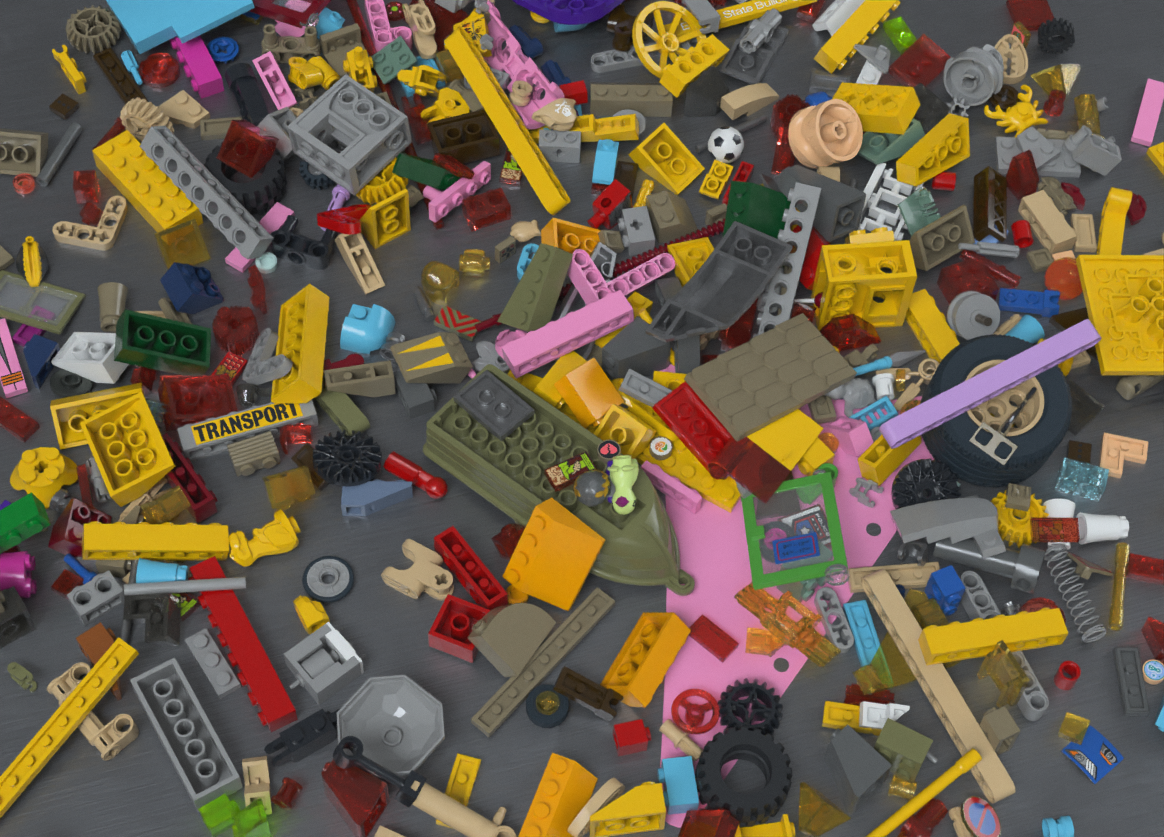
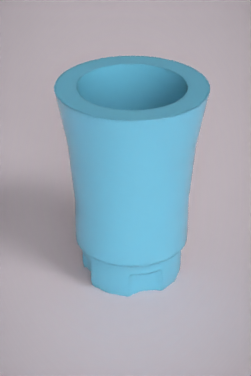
M1024 315L1005 334L1006 336L1020 338V340L1024 339V341L1032 344L1045 337L1041 324L1030 315Z
M143 558L138 560L136 583L188 580V566L164 563Z

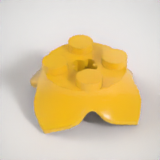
M39 447L22 453V459L11 474L10 484L15 490H25L27 495L32 492L44 504L45 509H48L50 501L56 492L61 490L63 485L76 483L81 477V472L76 463L61 454L57 448Z

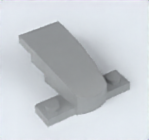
M977 495L925 502L890 511L892 520L903 543L925 537L928 544L945 538H949L951 543L954 544L972 537L983 558L1006 552L1005 544L998 533L997 508L989 500L979 498Z

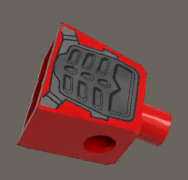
M615 179L593 202L594 215L587 220L589 226L598 229L603 225L609 230L618 224V218H621L622 209L633 208L631 191Z

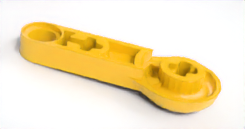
M616 378L611 381L625 401L623 404L628 406L627 409L657 430V433L662 437H666L670 441H677L679 439L652 407L619 391L624 378Z

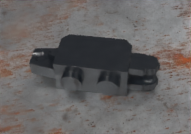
M321 709L280 732V737L267 744L264 749L266 754H272L283 747L286 749L273 758L272 764L277 767L291 759L293 762H299L332 743L337 738V712L340 709L332 713Z

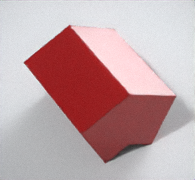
M584 80L559 86L564 93V98L574 99L576 101L575 105L588 103V93Z

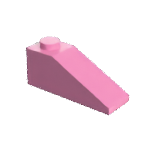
M271 51L252 60L278 110L285 107L290 108L298 104Z

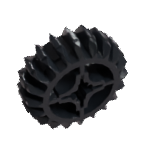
M747 678L744 679L743 684L736 680L734 687L728 685L726 692L721 693V700L718 701L717 705L719 708L717 716L721 718V726H726V729L734 727L735 731L739 730L740 726H748L750 731L758 728L762 730L761 734L765 736L768 733L773 735L774 729L779 728V721L783 717L781 713L783 705L778 703L780 701L779 695H773L774 687L767 690L766 682L758 685L757 679H754L753 683H749ZM749 696V697H748L747 699H745V700H739V699H738V698H741V697ZM757 699L761 700L765 705L760 704ZM750 703H751V704H752L751 709L753 710V712H751V715H750V718H749V717H748V713H749V712L747 711V709H749V706H750ZM735 716L740 717L743 723L740 722ZM765 720L760 724L751 725L755 721Z

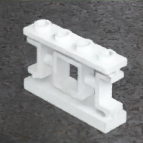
M880 163L874 169L863 191L866 193V198L861 215L862 220L867 208H870L868 216L877 220L874 221L865 217L862 224H859L858 230L872 231L875 228L887 227L888 231H892V227L884 225V222L896 226L899 219L900 222L894 232V241H902L904 237L902 231L908 228L899 207L896 213L893 214L877 206L880 200L898 206L900 202L907 198L899 195V192L909 196L913 190L916 191L920 187L922 189L925 188L923 187L924 183L916 187L899 182L897 179L892 178L894 169L890 168L887 170L885 169L886 163ZM882 178H884L883 186H884V187H887V188H890L891 191L886 190V189L880 187L879 190H878V192H877V194H876L875 192H876V190H877V188H878V186H879V184H880Z

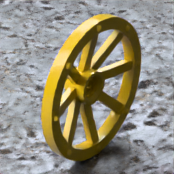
M658 1L646 6L635 18L632 29L633 44L639 59L653 75L660 79L663 76L661 72L667 64V57L669 56L671 61L674 62L677 58L676 54L684 56L686 53V49L679 47L680 43L696 38L698 43L702 38L706 39V35L699 31L702 26L687 9L669 1ZM660 10L675 14L667 33L665 32ZM651 12L654 14L659 35L644 23L645 18ZM682 18L693 32L676 37L674 33ZM642 31L652 38L656 44L644 46ZM658 51L661 54L659 66L651 59L648 53Z

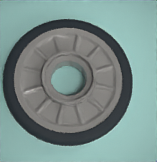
M323 556L315 559L306 567L302 583L306 593L311 598L319 602L330 603L344 598L350 592L354 584V573L351 566L345 560L336 556ZM325 575H333L335 580L330 584H326L322 581Z

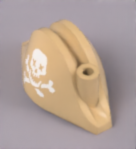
M568 98L554 100L535 111L531 118L545 124L550 129L568 131L573 127L577 116L574 109L576 101Z

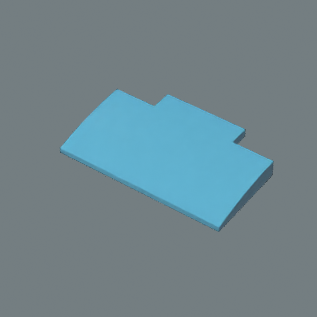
M106 0L139 54L178 36L183 44L255 8L252 0Z

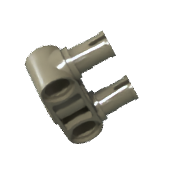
M267 24L264 26L261 56L271 51L278 64H289L288 61L291 57H302L309 61L312 57L320 56L321 44L317 39V31L314 26H307L305 28V37L276 36L274 25Z

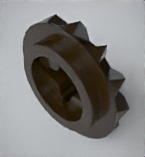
M1003 84L1000 92L992 94L988 102L992 103V107L999 105L1001 110H1007L1008 107L1016 105L1021 100L1017 97L1019 92L1014 87ZM1006 95V100L1002 101L1001 99Z

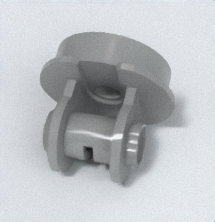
M986 44L981 48L970 47L967 51L949 58L945 64L943 77L944 85L952 98L954 96L957 100L963 97L965 99L964 105L976 106L986 102L992 94L1000 92L1004 80V65L1001 54L992 45Z

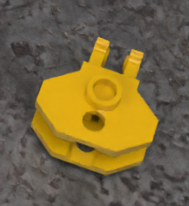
M419 65L418 67L413 66L412 70H399L397 79L415 90L417 95L437 97L439 90L436 88L437 81H445L447 76L439 70L433 69V67Z
M445 87L439 90L434 105L424 109L420 115L422 119L434 117L429 120V122L469 113L470 108L459 92Z

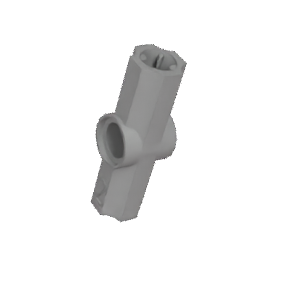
M772 8L767 10L759 20H753L749 31L740 41L743 52L748 54L755 52L763 42L768 43L774 30L782 21V16L778 10Z

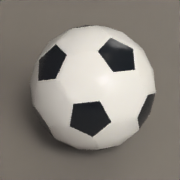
M723 126L713 131L709 136L708 151L715 160L731 163L737 160L743 153L744 140L741 133L736 129Z

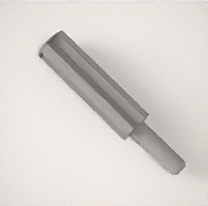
M988 242L958 244L959 249L973 250L981 255L1017 258L1020 252L1019 246Z

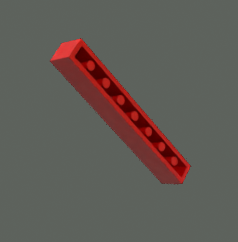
M215 556L189 567L191 577L188 580L226 578ZM200 591V596L197 597L203 610L208 609L210 615L207 618L213 629L217 627L220 632L217 637L222 648L227 646L230 652L227 654L232 667H238L240 672L237 673L242 687L247 685L250 691L247 693L250 703L253 707L258 706L260 712L257 715L262 726L267 725L272 733L298 720L296 710L234 591Z

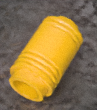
M321 56L312 57L308 61L321 70L323 74L321 86L325 90L331 88L340 79L339 74Z

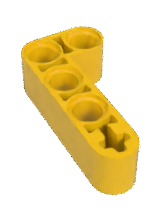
M1114 187L1110 188L1102 209L1096 255H1121L1125 219L1131 203L1132 191Z

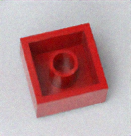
M448 594L428 633L429 646L473 663L479 650L468 639V636L473 631V625L491 610Z

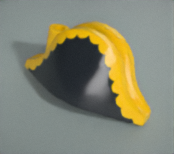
M27 236L18 252L16 268L31 287H38L48 270L49 260L37 241H34V237Z

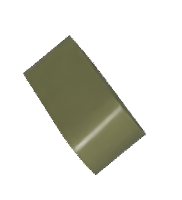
M324 386L320 395L315 398L320 407L342 432L344 429L346 430V436H351L352 430L355 433L360 431L362 434L370 429L368 419L346 393L328 391L327 386Z

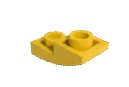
M714 160L709 173L704 178L699 193L719 200L734 171V166Z

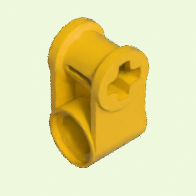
M291 57L289 59L290 74H288V80L296 84L301 89H307L323 83V74L318 67H315L302 57Z

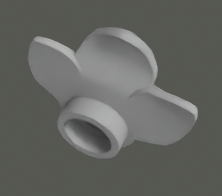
M489 341L476 343V350L480 357L471 363L474 369L480 372L486 365L492 364L504 373L510 370L505 360L495 350V344Z

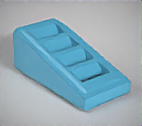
M885 396L849 418L861 419L867 423L868 429L871 431L873 428L880 427L899 414L889 398ZM881 409H885L888 414L884 415ZM877 412L880 419L877 420L873 413ZM868 415L873 421V423L871 424L866 419V416Z

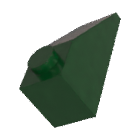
M399 153L392 171L393 174L442 190L448 189L460 178L458 173L452 172L454 167L449 171L443 167L446 166L444 163L438 164L431 159Z

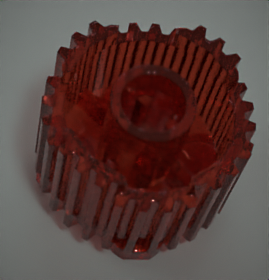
M787 94L785 98H782V100L776 102V105H773L770 126L777 140H789L788 129L792 117L799 110L810 107L809 103H805V100L802 101L797 94L795 96Z
M237 305L235 307L230 306V308L221 307L217 311V315L213 319L212 328L218 347H221V350H225L226 353L231 352L240 356L246 350L249 351L250 347L253 348L259 336L257 319L253 311L249 307L242 308V306L237 307Z

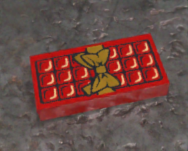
M228 352L206 381L205 388L225 397L245 370L248 360Z

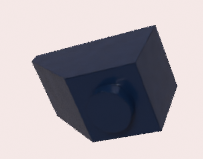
M34 334L31 340L26 342L23 352L34 385L40 389L55 366L51 361L59 352L60 347L57 342Z

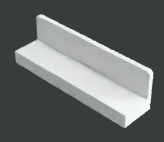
M835 0L812 24L814 30H828L832 37L865 0Z

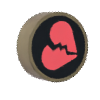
M604 440L598 445L597 456L603 463L607 464L608 461H613V457L621 455L620 445L614 440Z

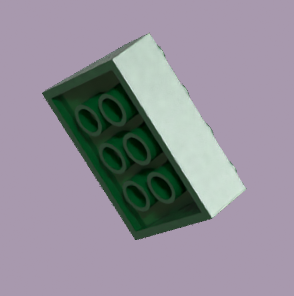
M731 181L723 237L733 222L737 221L778 239L780 229L784 230L786 222L782 221L784 211L790 208L791 202L787 201L788 198L783 193L751 182Z

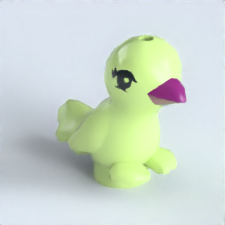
M620 455L612 458L613 464L607 469L610 471V479L615 486V492L611 500L612 506L617 513L626 515L631 513L636 506V496L632 491V486L637 479L639 468L636 459H632L630 455Z

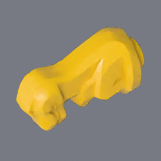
M279 509L274 512V520L263 525L261 529H252L253 538L250 540L246 538L242 531L232 532L229 535V557L240 566L249 567L258 558L292 551L299 545L296 534L301 532L293 516L287 518L284 511Z

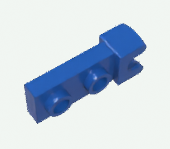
M1000 288L998 307L1000 311L1042 314V317L1051 318V316L1059 313L1060 306L1058 301L1060 292L1053 290L1038 292Z

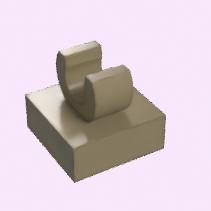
M1009 483L1006 491L1005 507L1028 511L1032 487Z

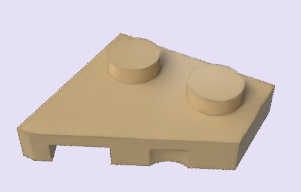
M184 90L158 106L161 111H164L165 116L169 117L170 122L183 124L189 128L195 129L200 125V120L210 119V113Z

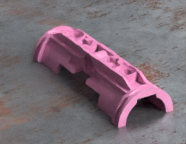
M488 0L486 4L489 5L488 11L490 12L491 19L488 23L489 35L494 40L491 42L493 44L491 49L492 56L483 58L491 68L502 72L505 70L506 73L510 74L512 81L507 86L510 93L515 81L521 80L531 84L533 90L531 95H529L530 101L528 105L517 106L513 103L512 105L522 117V121L527 129L543 127L545 124L531 118L533 113L554 100L564 98V93L555 82H549L530 57L528 58L524 55L518 41L501 21L498 9ZM506 40V47L502 50V44ZM545 90V97L541 100L540 94Z

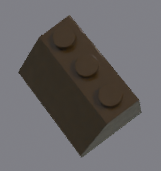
M485 109L427 123L437 161L454 166L455 164L460 165L500 155L499 136Z

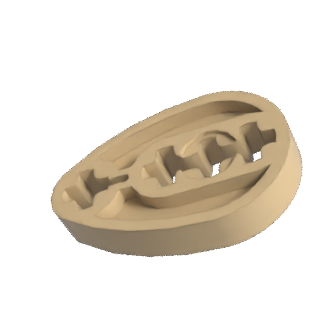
M1007 34L997 42L994 48L1001 54L1003 59V84H1016L1021 82L1026 76L1028 57L1018 37ZM1008 58H1010V61H1011V63H1010V68H1011V69H1010L1009 75H1007V72H1006V70H1007V65H1006V64H1007Z
M616 778L608 780L579 812L567 832L573 837H583L589 832L590 816L622 796L625 786Z

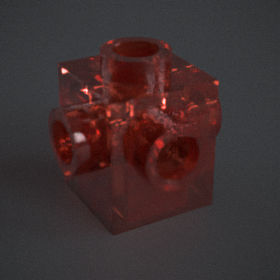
M514 523L508 524L501 529L500 533L491 538L501 558L510 561L523 534L524 526L522 527Z

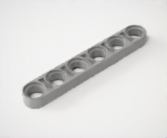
M693 38L680 43L679 47L688 50L691 47V43H697V39ZM656 42L647 43L644 46L654 45ZM634 46L628 51H618L615 49L599 52L591 57V69L597 73L640 66L643 63L639 58L633 56L636 53ZM648 53L654 62H660L661 54ZM622 57L624 60L621 62H617L614 60V58ZM598 60H601V61H603L605 64H604V65H596L594 62H595V61H598Z

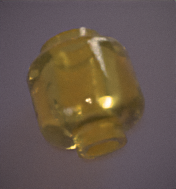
M466 249L463 254H460L459 271H463L464 276L483 277L485 270H490V257H486L484 250Z

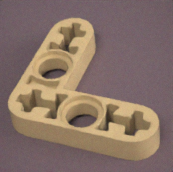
M122 196L111 197L106 204L97 227L67 221L57 222L52 229L55 239L60 243L103 251L111 249L115 244L128 212L126 199ZM109 220L117 221L113 226L105 225ZM81 233L89 234L85 239L78 238Z

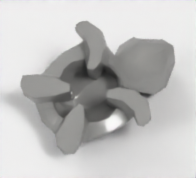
M854 378L824 394L833 400L843 398L845 401L844 414L848 418L854 415L852 410L869 406L877 401L869 380H862L861 378Z

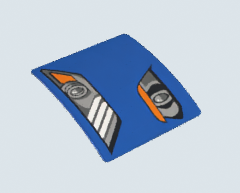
M1092 726L1085 729L1061 750L1094 784L1124 759L1120 752Z

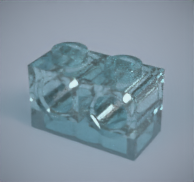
M1064 457L1058 470L1054 490L1099 502L1106 489L1109 469Z

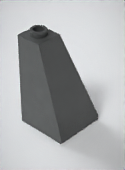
M799 165L782 170L779 189L787 198L790 188L794 189L796 182L821 188L813 226L828 242L858 230L866 193ZM803 204L796 206L800 212L807 210V207Z

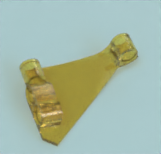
M913 589L909 590L905 602L922 630L930 625L945 626L949 624L934 598L928 599L924 592ZM889 632L886 633L870 665L863 666L857 671L852 672L863 694L880 692L916 681L914 674ZM962 660L946 662L942 664L945 667V669H947L958 664Z

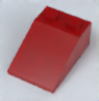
M797 225L792 232L798 233L802 228ZM812 226L799 279L809 290L813 289L822 245H831L814 226ZM795 246L792 247L790 253H795L797 251Z

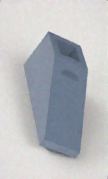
M377 479L357 486H342V516H368L412 498V482Z

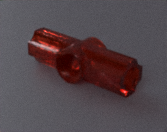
M931 799L916 815H912L907 820L897 837H930L933 829L948 813L945 804L939 799Z

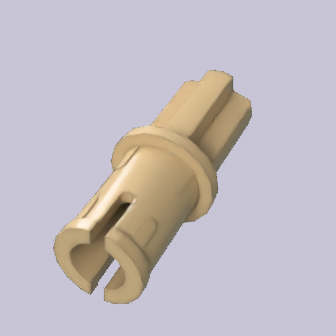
M670 719L666 720L659 731L674 743L676 749L680 748L687 756H692L693 761H697L703 750L688 737L689 734L687 732L684 733Z

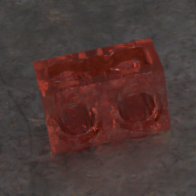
M498 188L463 199L462 213L471 231H475L511 219V205L502 188Z

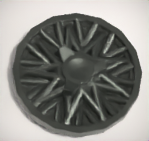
M65 369L56 371L50 378L51 390L62 398L90 393L93 386L91 380Z

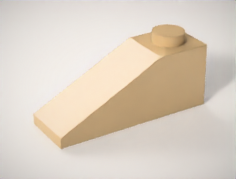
M342 233L338 235L335 239L336 245L365 295L384 287L383 279L361 233L351 235Z

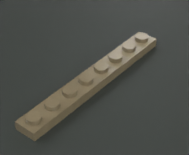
M597 587L535 651L520 674L512 676L471 718V723L486 736L490 737L525 701L529 693L544 681L615 606V600Z

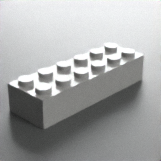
M175 657L130 680L141 706L197 812L243 788L239 774Z

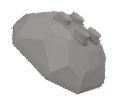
M405 674L369 678L337 712L338 744L346 736L357 737L363 744L364 750L362 755L400 777L407 776L411 770L416 771L445 739L442 703ZM343 749L347 755L353 756L349 749ZM367 770V771H368L369 773H371L374 777H376V778H381V777H379L378 775H376V774L372 773L371 771Z

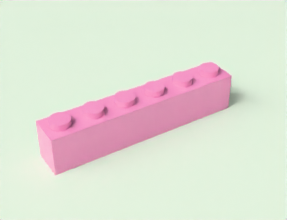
M621 290L609 293L604 298L588 303L585 307L575 312H570L565 317L556 321H551L538 330L530 331L517 340L509 341L506 345L502 346L503 358L515 378H518L634 322L633 308Z

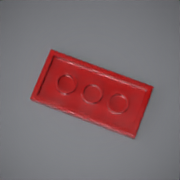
M686 381L652 407L712 476L744 450V448L739 446L740 442L738 445L734 442L732 435Z

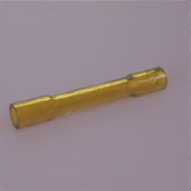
M1118 543L1116 545L1112 604L1108 628L1113 631L1123 629L1125 585L1130 556V545L1126 543Z

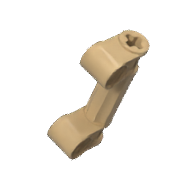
M83 662L76 663L61 676L49 683L47 691L57 698L59 706L82 681L78 680L79 677L89 673L91 670L90 666ZM91 710L77 727L92 746H96L100 751L101 758L104 761L114 758L139 735L137 724L128 714H120L104 726ZM130 725L127 731L120 732L123 726Z

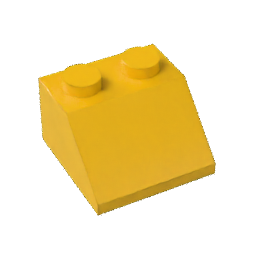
M612 404L594 432V435L603 441H616L620 445L623 455H630L632 459H635L646 449L657 430L624 407Z

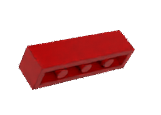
M742 161L732 181L749 182L753 174L754 165ZM730 185L723 197L722 204L728 205Z

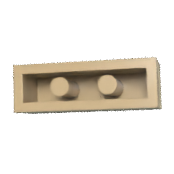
M1044 190L1023 197L1018 211L1024 220L1029 221L1031 230L1043 247L1049 250L1051 256L1052 254L1072 249L1077 237L1076 232L1069 226L1063 213L1059 212L1052 198Z

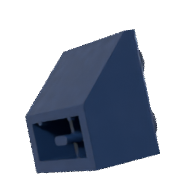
M174 262L160 279L177 312L196 314L224 301L219 287L211 277L210 271L205 267Z

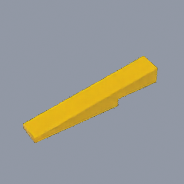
M594 114L576 116L573 127L568 130L581 131V142H597L598 140L605 139L612 141L639 140V122L636 114L595 119ZM548 126L528 129L536 144H539V130H544L543 128L551 130Z

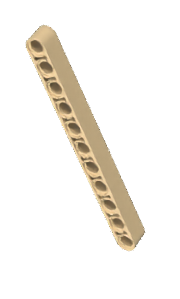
M880 569L862 577L861 584L864 592L961 756L972 748L980 754L982 760L971 768L970 771L988 801L993 804L1014 794L1016 790L1011 777L943 664L926 666L918 641L922 629L885 569Z

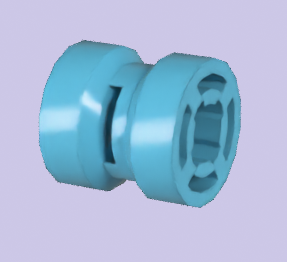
M1068 815L1060 816L1056 820L1053 818H1043V836L1074 837V826L1071 817Z

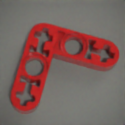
M357 204L320 212L317 214V224L320 227L343 234H359L362 232L360 219L371 205Z

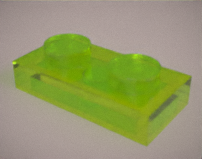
M901 16L883 22L882 28L901 55L919 49L920 43Z

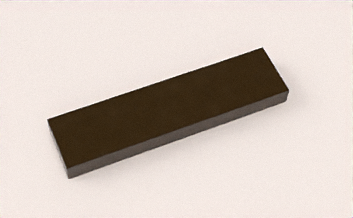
M111 47L92 55L93 60L124 105L132 98L136 99L137 97L141 100L146 99L148 102Z

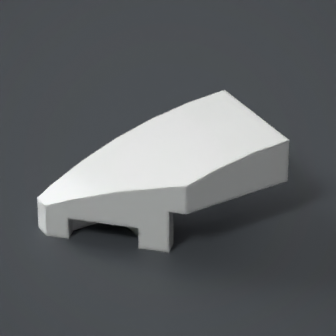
M863 701L860 703L859 727L882 730L888 718L896 721L910 709V706L893 703L886 705Z

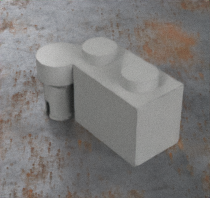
M1085 125L1064 141L1065 146L1072 152L1073 160L1077 164H1082L1093 172H1098L1104 176L1122 161L1119 146L1096 134L1092 135L1091 129Z

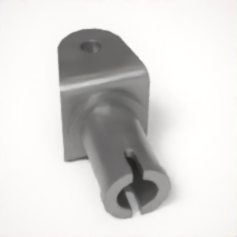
M925 537L907 543L902 542L898 551V560L904 561L908 556L915 557L918 561L917 565L923 567L928 562V543Z

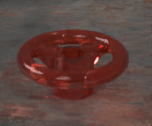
M688 689L681 692L674 699L671 707L673 721L681 730L689 734H703L710 731L717 724L720 716L719 705L716 699L710 693L701 689ZM699 696L706 699L708 703L703 705L692 704L686 698ZM679 705L686 709L685 721L687 724L679 716ZM712 710L711 720L704 726L697 727L703 723L705 712ZM696 711L699 714L693 715L691 712Z

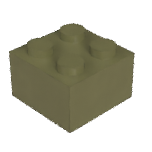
M888 718L875 743L874 749L892 765L890 772L894 773L897 778L914 783L933 740Z

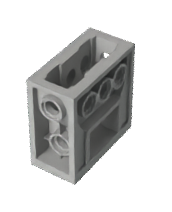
M346 74L287 126L293 152L354 196L412 142L408 117ZM333 140H337L346 148L338 154L328 145Z

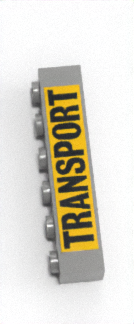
M310 400L307 403L271 402L260 406L255 405L239 412L234 411L227 415L208 418L195 424H186L183 427L177 428L185 458L188 457L190 461L228 451V444L271 431L273 438L319 425L313 401Z

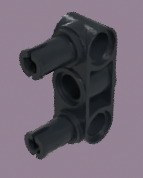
M292 215L287 216L281 229L275 230L270 234L273 237L270 243L271 251L277 258L316 270H324L330 265L332 246L338 236V232L326 229L321 241L294 234L293 232L299 222Z

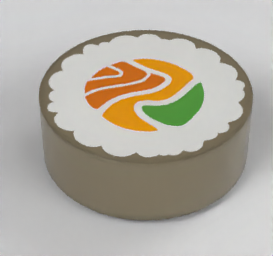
M656 437L650 443L649 452L653 458L665 460L672 454V443L666 437Z

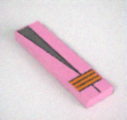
M3 318L0 319V380L7 399L26 393L28 389L6 319Z

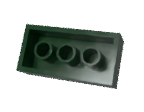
M126 309L118 319L116 324L114 361L201 379L210 367L211 328Z

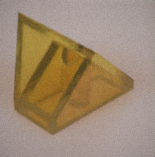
M1059 64L1030 76L1054 100L1069 94L1081 66L1079 64Z
M805 782L800 783L799 831L809 837H819L851 819V817L818 790Z

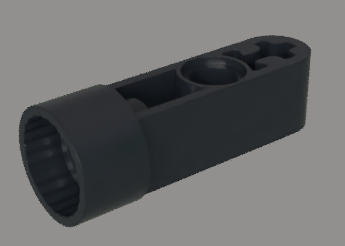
M236 63L226 70L225 79L234 96L247 131L254 133L253 130L269 114V111L258 87L252 67L247 63Z

